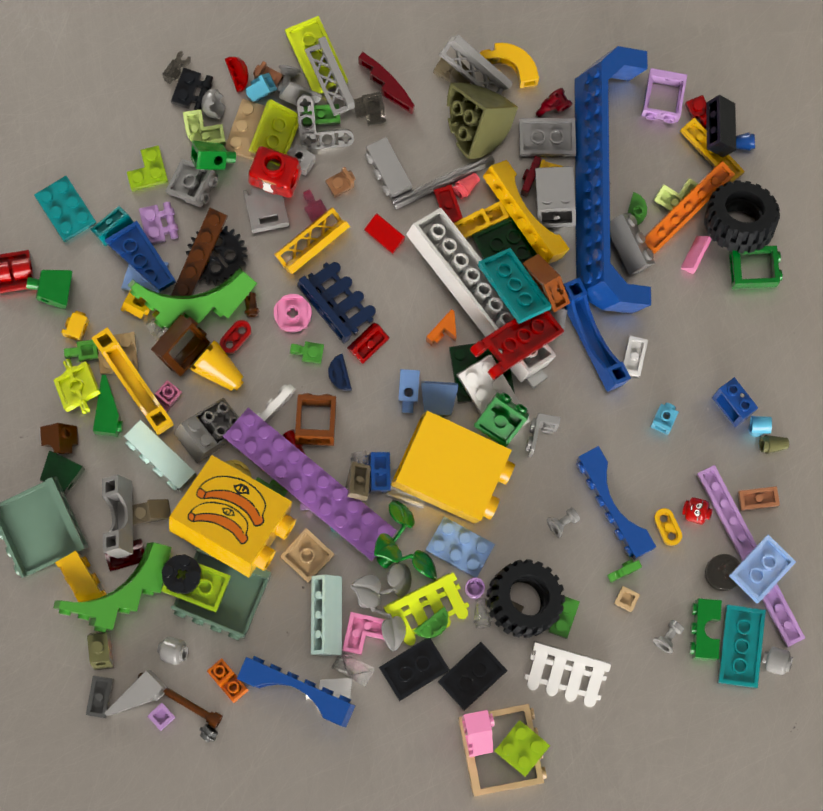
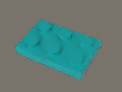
M67 176L62 177L34 194L64 242L96 224L92 214Z

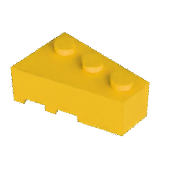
M74 551L55 562L57 567L61 569L65 576L64 579L70 585L78 602L90 601L107 594L105 589L101 591L98 584L101 582L96 573L92 574L88 567L91 564L86 556L82 557L77 551Z

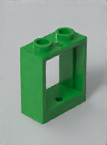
M777 245L764 246V248L758 251L755 249V252L751 253L744 251V253H738L735 250L733 252L729 251L732 289L777 287L780 281H782V270H779L781 253L777 251ZM771 253L773 278L742 279L740 255Z

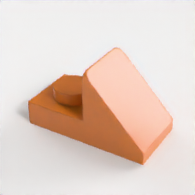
M451 309L426 336V341L431 346L435 342L438 344L445 336L444 332L456 341L454 310Z

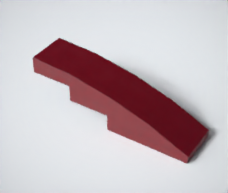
M362 51L358 57V63L371 71L370 80L382 87L381 95L413 114L415 105L403 87L383 66Z

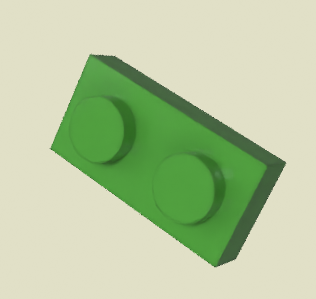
M334 104L335 109H339V104ZM329 105L314 106L316 126L340 124V114L334 116ZM303 106L304 112L302 114H312V111L308 112L307 106ZM304 117L303 126H311L312 119Z
M565 596V602L561 604L564 606L563 612L559 615L560 618L550 627L548 633L567 639L580 601Z

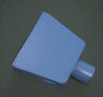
M400 369L399 401H402V413H413L414 402H418L420 370ZM411 389L412 396H405V390Z
M422 381L424 413L428 410L442 418L444 415H452L458 383Z

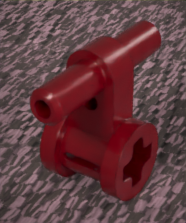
M559 88L541 103V107L536 111V116L542 117L546 112L554 109L561 113L570 108L573 103L565 96L564 89Z

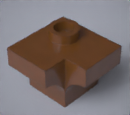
M55 423L40 427L41 446L52 447L54 453L72 454V446L78 445L77 426Z

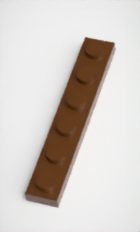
M209 208L171 296H189L194 294L228 215Z

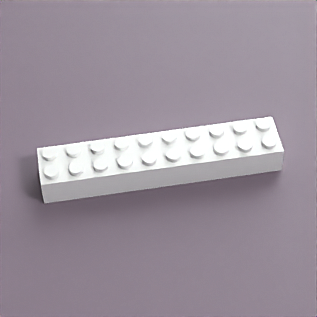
M442 208L412 224L406 235L485 337L514 319V316L478 267V263L482 259ZM546 344L510 369L518 380L523 382L548 366L556 354Z

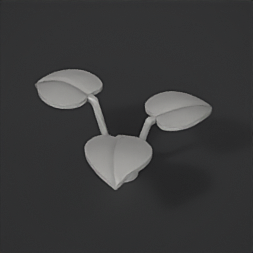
M401 563L394 564L388 571L387 580L391 586L390 589L380 591L381 582L375 575H365L350 585L358 597V604L361 608H371L372 612H377L388 618L382 622L381 630L383 638L391 651H396L405 638L406 626L401 617L394 616L392 618L390 614L377 609V607L381 604L380 595L394 591L396 596L401 597L409 591L412 581L411 572L406 564Z

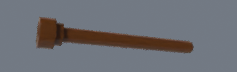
M168 687L163 691L167 697L206 719L208 726L216 729L220 724L223 715L218 712L210 713Z

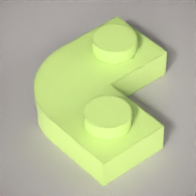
M201 109L183 112L186 134L191 142L194 140L226 144L223 124L204 127Z
M688 178L679 193L663 184L653 201L671 211L698 183Z

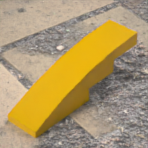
M498 201L455 222L454 225L465 239H469L473 234L511 216L502 203Z

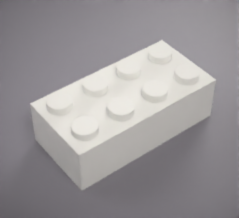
M492 355L484 357L456 374L480 415L497 392L508 394L512 398L511 402L516 405L520 404L503 374L493 380L487 373L496 365ZM529 417L528 420L524 423V425L531 421Z

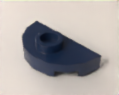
M342 353L335 356L328 368L329 379L337 389L352 391Z

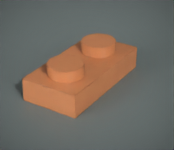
M777 486L738 491L740 511L780 506Z

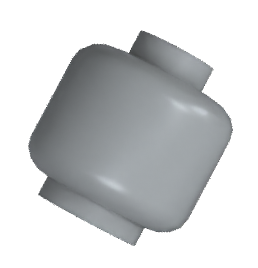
M167 637L163 642L159 643L157 652L163 662L177 665L186 660L188 647L181 639Z
M772 647L769 652L765 651L763 663L766 664L767 671L784 675L786 671L789 672L791 669L793 657L790 656L788 650Z

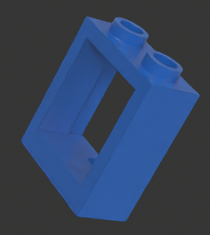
M735 377L720 387L712 397L735 428L758 409L757 405Z

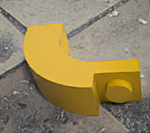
M494 43L493 51L486 49L480 52L491 64L500 63L510 66L517 75L520 88L538 85L539 75L537 67L530 55L520 47L509 43Z

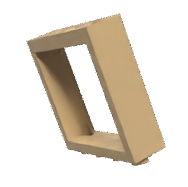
M529 704L488 711V714L492 713L493 717L524 711L526 726L539 736L538 729L533 727L532 722L535 719L534 709L530 708ZM458 717L473 797L544 783V779L547 778L545 767H541L539 759L534 765L535 779L481 789L475 757L469 756L462 717Z

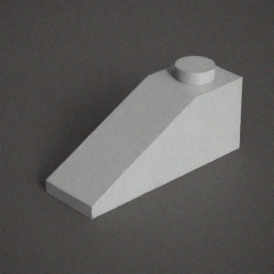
M146 670L105 714L107 716L114 715L154 700L158 701L165 694L163 691L167 686L151 670Z

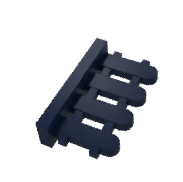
M326 262L323 264L324 269L315 275L310 273L308 275L309 279L305 275L300 278L297 287L344 344L350 340L351 332L356 334L359 331L357 328L366 321L369 324L373 322L374 319L372 317L375 315L376 309L372 305H368L365 308L362 306L361 302L364 299V294L361 291L352 293L349 290L352 285L350 277L345 276L340 279L337 275L341 269L339 263L333 262L328 264ZM333 278L336 283L325 289L322 284ZM344 292L347 298L337 304L334 299ZM356 307L359 312L348 318L346 313Z

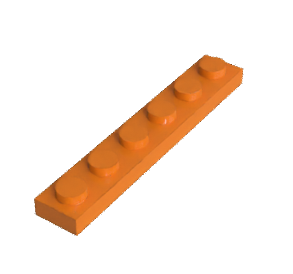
M720 161L645 235V243L653 254L710 200L716 188L721 185L724 186L735 175L723 161Z

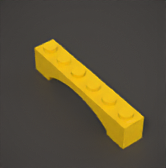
M504 160L491 165L483 175V178L535 252L548 264L562 259L570 248L560 234L556 235L549 231L528 210L516 186L515 177L517 173L510 163Z
M108 327L93 336V342L156 434L159 436L174 426L171 418L144 382Z

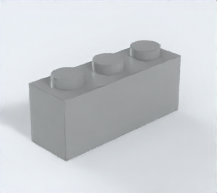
M387 137L366 146L365 157L369 164H373L375 168L373 172L377 180L381 179L383 183L382 189L386 196L389 195L391 200L412 190V184Z
M631 213L621 214L610 221L611 239L629 275L637 274L655 264L653 253L648 249L645 243V236L640 232L637 220Z

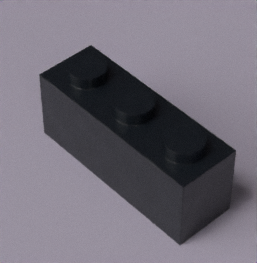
M718 95L706 102L707 150L722 158L736 151V111L734 102Z

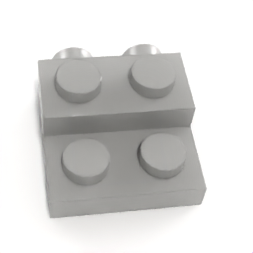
M181 159L166 189V193L181 198L186 203L202 208L203 204L208 203L210 199L209 192L211 188L215 187L218 183V174L214 170L196 169L193 162Z

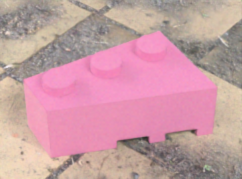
M488 710L464 714L462 716V723L469 756L473 757L492 753V727L495 725L492 713L488 714Z

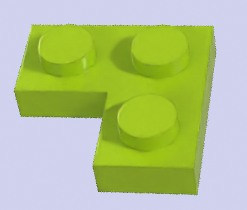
M159 145L140 150L145 167L127 172L131 190L136 191L167 183L168 179Z

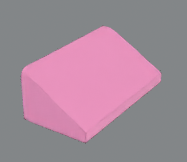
M697 236L681 269L691 274L695 273L712 240L710 236Z

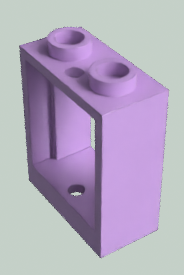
M651 68L648 74L641 116L649 120L661 119L666 123H678L681 116L687 74ZM652 83L679 87L675 113L648 108Z

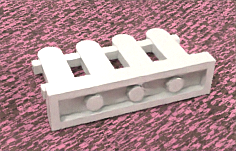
M534 641L533 650L536 653L530 656L533 664L530 674H525L524 679H528L527 686L530 690H536L539 687V683L547 685L546 692L551 696L556 695L558 689L565 690V698L568 701H574L577 694L584 696V703L588 707L594 706L596 700L600 701L601 695H598L602 680L606 681L607 676L604 675V671L609 672L611 667L609 662ZM547 655L555 656L554 661L547 659ZM566 661H573V666L567 665ZM545 664L552 665L548 680L541 678ZM585 666L593 667L592 672L584 670ZM564 669L571 671L567 685L560 684ZM583 675L590 677L586 691L579 689Z

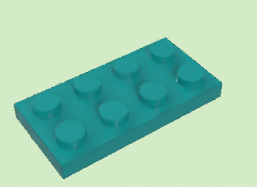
M511 248L479 261L478 267L518 324L551 309L552 305Z
M726 605L718 683L758 688L766 610Z

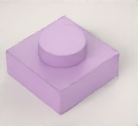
M163 703L147 716L160 731L176 718Z

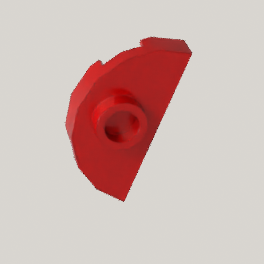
M227 57L225 61L237 92H242L248 82L247 66L239 57Z

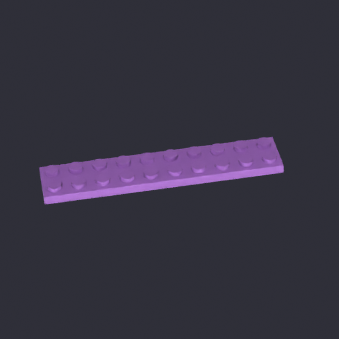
M250 408L245 410L223 436L226 441L369 560L373 561L376 557L374 556V550L378 536L386 533L393 537L397 532L396 529L361 500L347 497L348 490Z

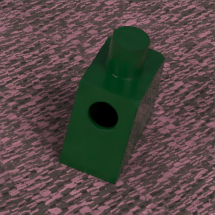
M49 451L40 481L45 482L46 479L57 476L64 494H67L83 474L85 468L57 453Z

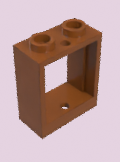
M539 254L522 263L552 305L551 310L554 313L570 304L561 276Z
M298 394L295 444L334 446L336 396L330 394ZM302 406L331 407L330 429H301Z

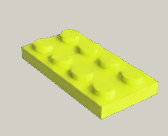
M319 16L284 29L312 91L319 94L323 93L305 53V49L317 45L318 39L324 36L345 82L348 83V79ZM320 49L311 52L314 59L321 60L323 54ZM321 65L319 73L328 77L329 68ZM328 82L326 89L329 91L337 86L334 83Z

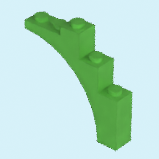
M239 268L228 280L206 292L189 296H171L157 293L143 287L133 279L128 286L131 288L130 293L137 299L142 297L146 300L145 305L152 311L156 309L152 314L156 319L154 322L162 329L164 327L169 329L180 315L187 319L191 317L200 324L213 307V311L220 317L224 315L229 318L256 286L257 282Z
M154 542L147 543L143 557L135 571L114 591L86 602L55 600L53 608L58 609L59 614L70 616L71 613L78 614L77 618L88 620L89 626L95 627L94 631L106 633V630H113L117 612L130 614V611L138 610L141 593L153 596L154 593H161L163 586L162 569L169 560L172 547Z

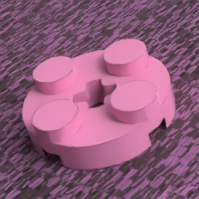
M298 294L283 296L274 307L275 322L280 329L287 332H299L307 328L311 321V306L306 299ZM291 309H295V312H298V315H295L294 318L287 315V312H291Z

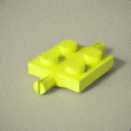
M66 359V361H63L66 371L53 380L62 405L67 412L80 406L82 413L87 414V412H90L87 402L101 394L89 363L85 361L78 366H73L71 360Z

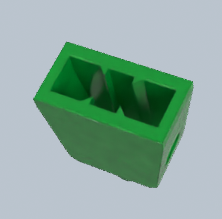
M192 140L190 159L196 169L224 170L226 163L236 162V152L227 151L221 143Z
M41 270L39 279L28 277L26 288L37 290L36 300L66 309L72 271Z

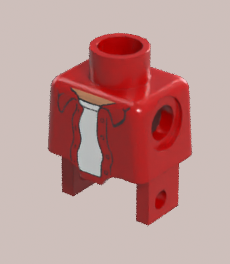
M261 146L258 148L250 167L248 182L250 185L256 186L265 192L290 198L293 196L302 172L299 160ZM272 161L280 164V168L272 171L267 169V164Z

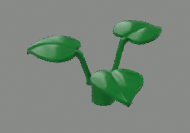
M393 500L389 504V513L397 523L401 524V529L394 539L386 533L380 534L375 543L374 556H377V561L383 568H388L394 562L399 563L411 558L413 566L420 573L436 580V568L428 554L421 550H416L414 554L402 557L401 550L395 544L406 526L412 528L415 520L408 507L399 501Z

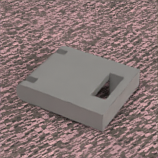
M260 188L251 189L252 195H249L247 190L243 191L253 234L289 226L283 196L265 192ZM278 216L279 221L260 225L259 219Z

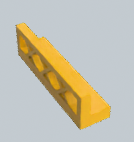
M331 207L274 255L285 270L293 274L350 226ZM332 214L337 222L332 226H325L326 218ZM322 227L321 235L318 238L311 237L312 229ZM300 239H307L306 247L303 250L297 249V242ZM285 251H293L292 259L286 263L281 255Z

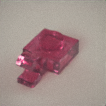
M309 189L303 192V197L308 206L304 207V210L313 223L327 209L321 199L315 201Z

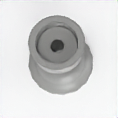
M279 65L281 74L284 75L282 85L290 82L291 77H295L300 73V70L295 67ZM278 86L276 92L280 93L281 86Z
M572 507L566 511L567 515L560 520L551 517L547 518L549 528L558 538L562 537L563 526L569 522L575 524L580 521L578 513Z
M671 620L668 624L670 630L665 637L659 636L653 639L656 646L669 654L673 653L672 639L676 634H681L684 630V627L674 620Z

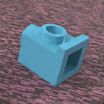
M269 73L258 76L259 78L251 81V86L246 88V94L252 102L261 100L278 90Z
M670 403L661 404L650 427L668 435L679 411H676V407ZM665 413V414L669 415L670 418H669V419H665V418L663 417V414Z

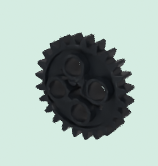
M225 226L219 235L223 243L214 247V251L217 254L220 253L221 259L229 267L226 268L218 257H214L212 252L199 281L206 278L207 285L212 280L214 286H216L217 281H220L222 284L224 280H228L239 268L241 269L240 266H246V263L242 260L248 259V256L243 254L247 251V247H241L245 244V241H238L241 235L237 234L234 236V229L228 232V226ZM191 237V240L194 244L196 238ZM188 244V248L191 249L193 244ZM228 252L235 253V257L232 260L225 258ZM218 264L221 266V269L218 272H213L211 267Z

